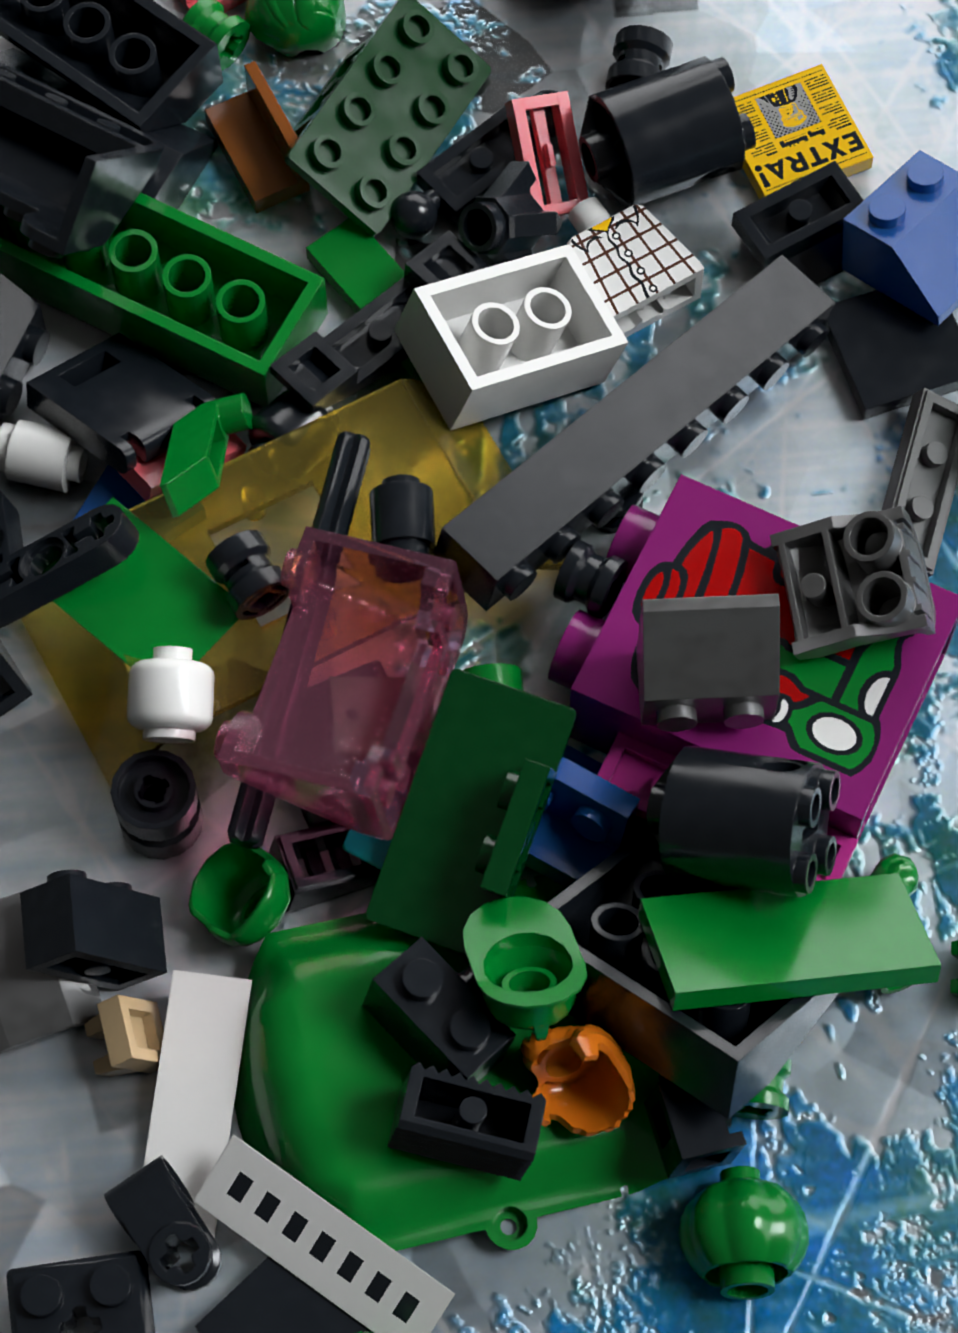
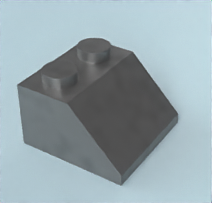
M779 594L642 599L636 648L641 726L657 725L663 731L679 732L692 729L697 723L724 722L730 728L747 729L761 725L764 720H774L780 696Z

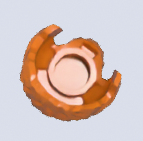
M592 1024L585 1026L569 1025L558 1026L553 1029L549 1028L546 1039L542 1041H537L533 1032L530 1037L523 1039L519 1048L523 1055L522 1061L526 1069L533 1073L538 1081L532 1097L542 1093L546 1099L542 1126L547 1127L551 1120H555L571 1133L583 1136H593L600 1132H611L615 1128L620 1127L621 1121L627 1118L629 1112L633 1110L635 1086L631 1066L623 1055L621 1047L609 1033L599 1026Z

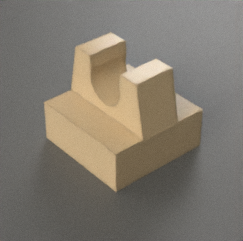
M118 994L98 1003L99 1014L84 1024L87 1037L105 1039L108 1051L107 1055L93 1061L95 1074L114 1077L135 1072L151 1074L158 1071L164 1029L157 1002Z

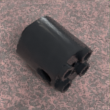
M706 56L700 57L679 66L590 95L579 137V150L584 167L594 183L597 182L613 194L616 200L627 209L634 204L642 205L690 188L705 180L741 170L745 161V151L756 146V136L749 117L745 113H738L731 93L735 89L734 77L726 59L720 57L710 60Z
M684 746L653 786L647 805V828L659 844V854L664 872L669 878L779 895L802 897L810 894L814 888L817 875L830 876L835 864L837 842L835 836L827 835L830 811L835 810L840 796V773L825 769L822 763L699 746Z

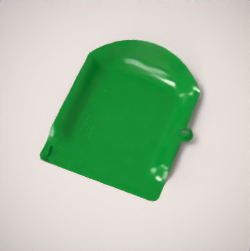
M540 874L534 876L537 884L535 887H528L526 879L519 880L514 896H526L548 903L566 888ZM366 913L272 932L265 936L248 976V979L252 980L234 1102L242 1139L249 1146L395 1251L481 1230H486L490 1240L499 1247L507 1250L520 1249L527 1246L534 1239L538 1228L537 1217L622 1197L620 1188L624 1185L628 1187L630 1195L668 1179L644 1105L645 1100L657 1082H660V1074L623 1049V1055L631 1066L635 1086L633 1110L629 1112L628 1117L621 1121L619 1128H615L611 1132H600L593 1136L571 1133L555 1120H551L547 1127L541 1125L534 1160L528 1170H526V1174L524 1173L521 1181L388 1148V1140L399 1092L411 1067L417 1063L362 1005L372 979L414 944L419 937L367 919ZM427 941L456 972L460 973L469 965L466 954ZM568 1014L558 1023L549 1026V1028L553 1029L558 1026L569 1025L585 1026V1024ZM510 1027L516 1034V1037L505 1057L478 1083L480 1084L488 1079L492 1087L501 1083L505 1090L515 1086L519 1094L528 1089L530 1094L533 1095L538 1081L535 1075L526 1069L522 1061L523 1055L519 1049L523 1039L532 1035V1030ZM512 1219L515 1221L517 1230L514 1234L506 1235L501 1231L500 1225L503 1220Z

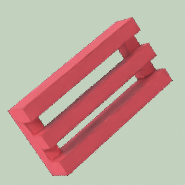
M568 91L510 100L505 103L515 160L529 161L537 179L530 187V194L544 211H555L559 216L569 214L579 202L589 197ZM551 107L569 196V201L562 202L555 167L556 160L553 145L550 142L544 108ZM526 111H529L547 201L546 205H544Z

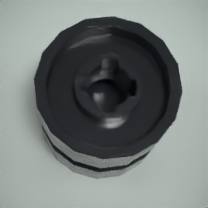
M150 749L135 753L121 763L113 776L110 794L123 837L135 852L147 858L162 860L179 856L192 847L202 831L204 816L193 772L185 761L169 751Z

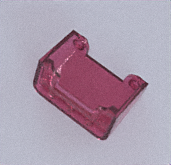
M306 526L298 548H291L283 562L281 583L283 586L289 587V597L293 608L254 711L252 713L241 710L234 716L232 721L225 720L221 724L215 740L214 755L223 773L228 777L362 835L389 841L394 835L449 676L456 666L465 638L468 610L457 563L450 559Z

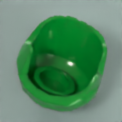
M344 0L246 1L244 20L250 24L251 33L258 40L288 57H296L299 52L305 50H319L325 53L340 42L343 32L346 30Z

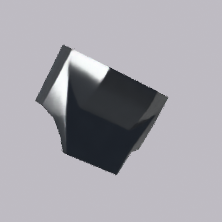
M833 161L734 212L731 226L763 268H766L783 255L813 283L818 285L844 271L842 270L843 219L864 200L837 162Z

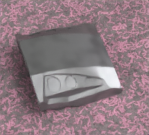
M902 506L881 511H867L855 515L830 516L770 535L772 548L777 552L794 628L795 642L791 644L793 654L797 659L820 658L857 646L916 633L925 635L935 634L936 610L923 552L910 516Z
M20 892L0 898L1 1054L26 1043L84 1025L99 1014L97 1004L102 1002L98 988L95 985L26 970Z

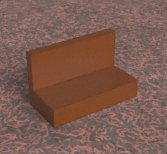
M253 61L244 65L247 92L205 109L206 123L257 214L310 191V185L284 161L285 155L298 137L257 63Z

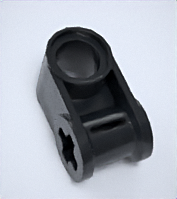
M162 1155L104 1194L105 1200L117 1221L131 1240L139 1247L153 1272L162 1281L185 1291H198L209 1286L217 1278L222 1266V1253L219 1245L195 1209V1203L185 1185ZM183 1242L193 1248L199 1247L191 1255L195 1267L189 1272L178 1266L173 1267L180 1259L177 1247Z

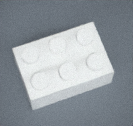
M571 244L414 288L394 328L395 334L450 431L604 383L628 344L626 337Z

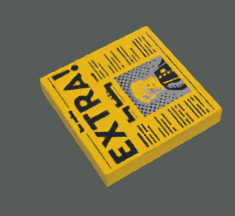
M822 64L733 97L738 113H745L749 117L755 131L756 146L745 151V161L742 168L759 199L833 161L837 162L847 177L872 168L874 156Z

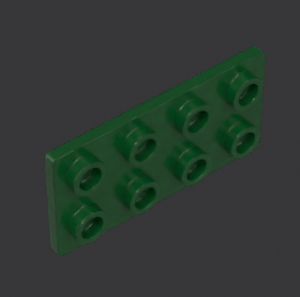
M397 0L374 33L343 59L293 130L298 138L285 155L284 161L363 231L373 237L383 230L392 217L391 208L394 200L402 193L410 191L418 179L417 171L430 162L490 75L491 67L417 0Z
M460 669L451 671L366 911L367 919L419 938L423 937L427 941L466 954L464 950L463 929L469 916L484 903L501 897H512L515 895L577 718V713L573 708Z

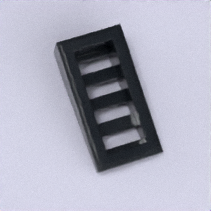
M356 817L274 836L268 853L278 860L288 873L291 901L286 912L310 907L377 883L381 870L361 859L360 865L353 866L349 853L342 848ZM328 850L335 871L326 872L320 852ZM299 859H303L309 877L304 878L298 862Z

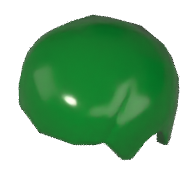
M232 843L224 844L205 860L193 880L188 903L189 911L193 917L206 927L212 936L225 944L238 947L260 942L281 923L291 901L288 873L278 860L262 848L248 849Z

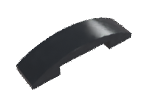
M448 230L405 263L404 277L324 338L316 331L271 364L270 373L311 412L334 405L367 387L408 357L394 332V328L414 288L490 266Z

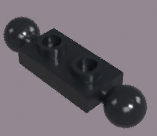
M542 90L533 96L556 93L558 91ZM505 106L417 171V185L424 192H404L392 204V217L390 221L398 234L409 239H419L428 235L435 227L437 212L441 209L457 223L462 210L467 205L473 203L477 197H483L510 161H516ZM551 107L544 108L549 136L555 137L557 135ZM526 111L535 161L537 163L539 160L529 111Z

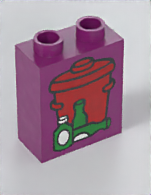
M681 474L660 515L634 504L624 516L606 558L613 555L628 561V569L623 582L625 584L606 621L579 609L572 617L558 644L550 665L548 680L571 690L569 707L576 711L577 718L570 738L608 754L618 732H621L675 757L684 746H699L822 763L825 769L838 771L841 778L838 804L834 811H830L828 826L859 841L949 649L958 623V594L930 583L936 610L935 634L925 635L916 633L857 646L820 658L799 660L794 656L791 644L795 642L794 628L777 552L772 548L770 535L798 527L799 525ZM779 594L780 696L774 720H764L761 725L747 729L730 728L724 722L697 723L694 728L679 732L663 731L657 725L641 726L636 648L642 599Z

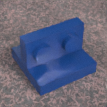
M569 745L566 746L525 863L527 867L565 888L569 887L627 843L643 821V819L636 816L640 799L597 776L602 763Z

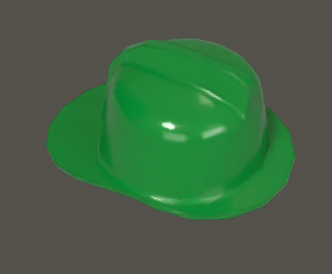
M526 896L498 898L484 903L469 916L463 929L464 950L475 981L482 991L487 1009L498 1022L511 1028L532 1030L537 1041L545 1040L548 1035L549 1026L558 1023L568 1015L575 1002L576 994L581 991L587 980L586 964L571 926L559 910L545 901Z

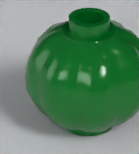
M750 1166L729 1167L719 1173V1182L697 1193L685 1207L679 1223L680 1248L692 1270L707 1284L720 1287V1294L723 1297L735 1300L764 1298L772 1295L775 1292V1284L790 1277L805 1258L809 1246V1228L806 1216L798 1201L781 1185L761 1179L759 1169Z

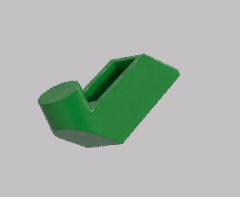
M245 393L207 401L173 424L160 488L173 518L180 516L219 488L229 435L253 429V414Z

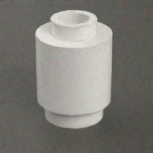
M22 419L16 425L6 422L1 425L0 472L5 473L8 480L61 492H68L73 482L81 483L88 467L89 451L54 426Z

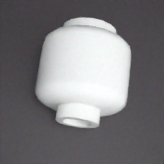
M181 646L153 647V658L140 660L130 668L127 720L131 726L143 731L142 740L170 744L194 743L196 733L206 730L212 724L214 671L203 662L192 660L193 649Z

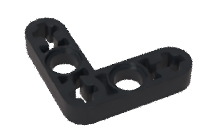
M0 490V628L17 621L114 568L131 555L139 542V532L120 507L114 504H106L94 508L24 547L19 513L16 507ZM60 559L54 567L42 574L49 564Z

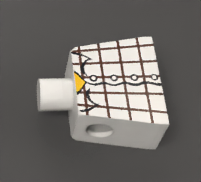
M589 197L579 202L570 211L568 219L578 234L573 236L567 244H571L625 337L701 298L704 275L703 265L644 206L634 204L611 217L597 197Z

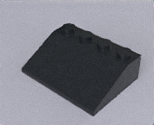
M646 827L548 902L549 905L562 913L571 926L586 964L587 980L581 991L576 994L575 1002L568 1014L585 1025L599 1026L613 1037L621 1049L729 1119L771 1083L838 993L673 1011L638 917L640 899L740 888L669 878L662 868L659 844Z

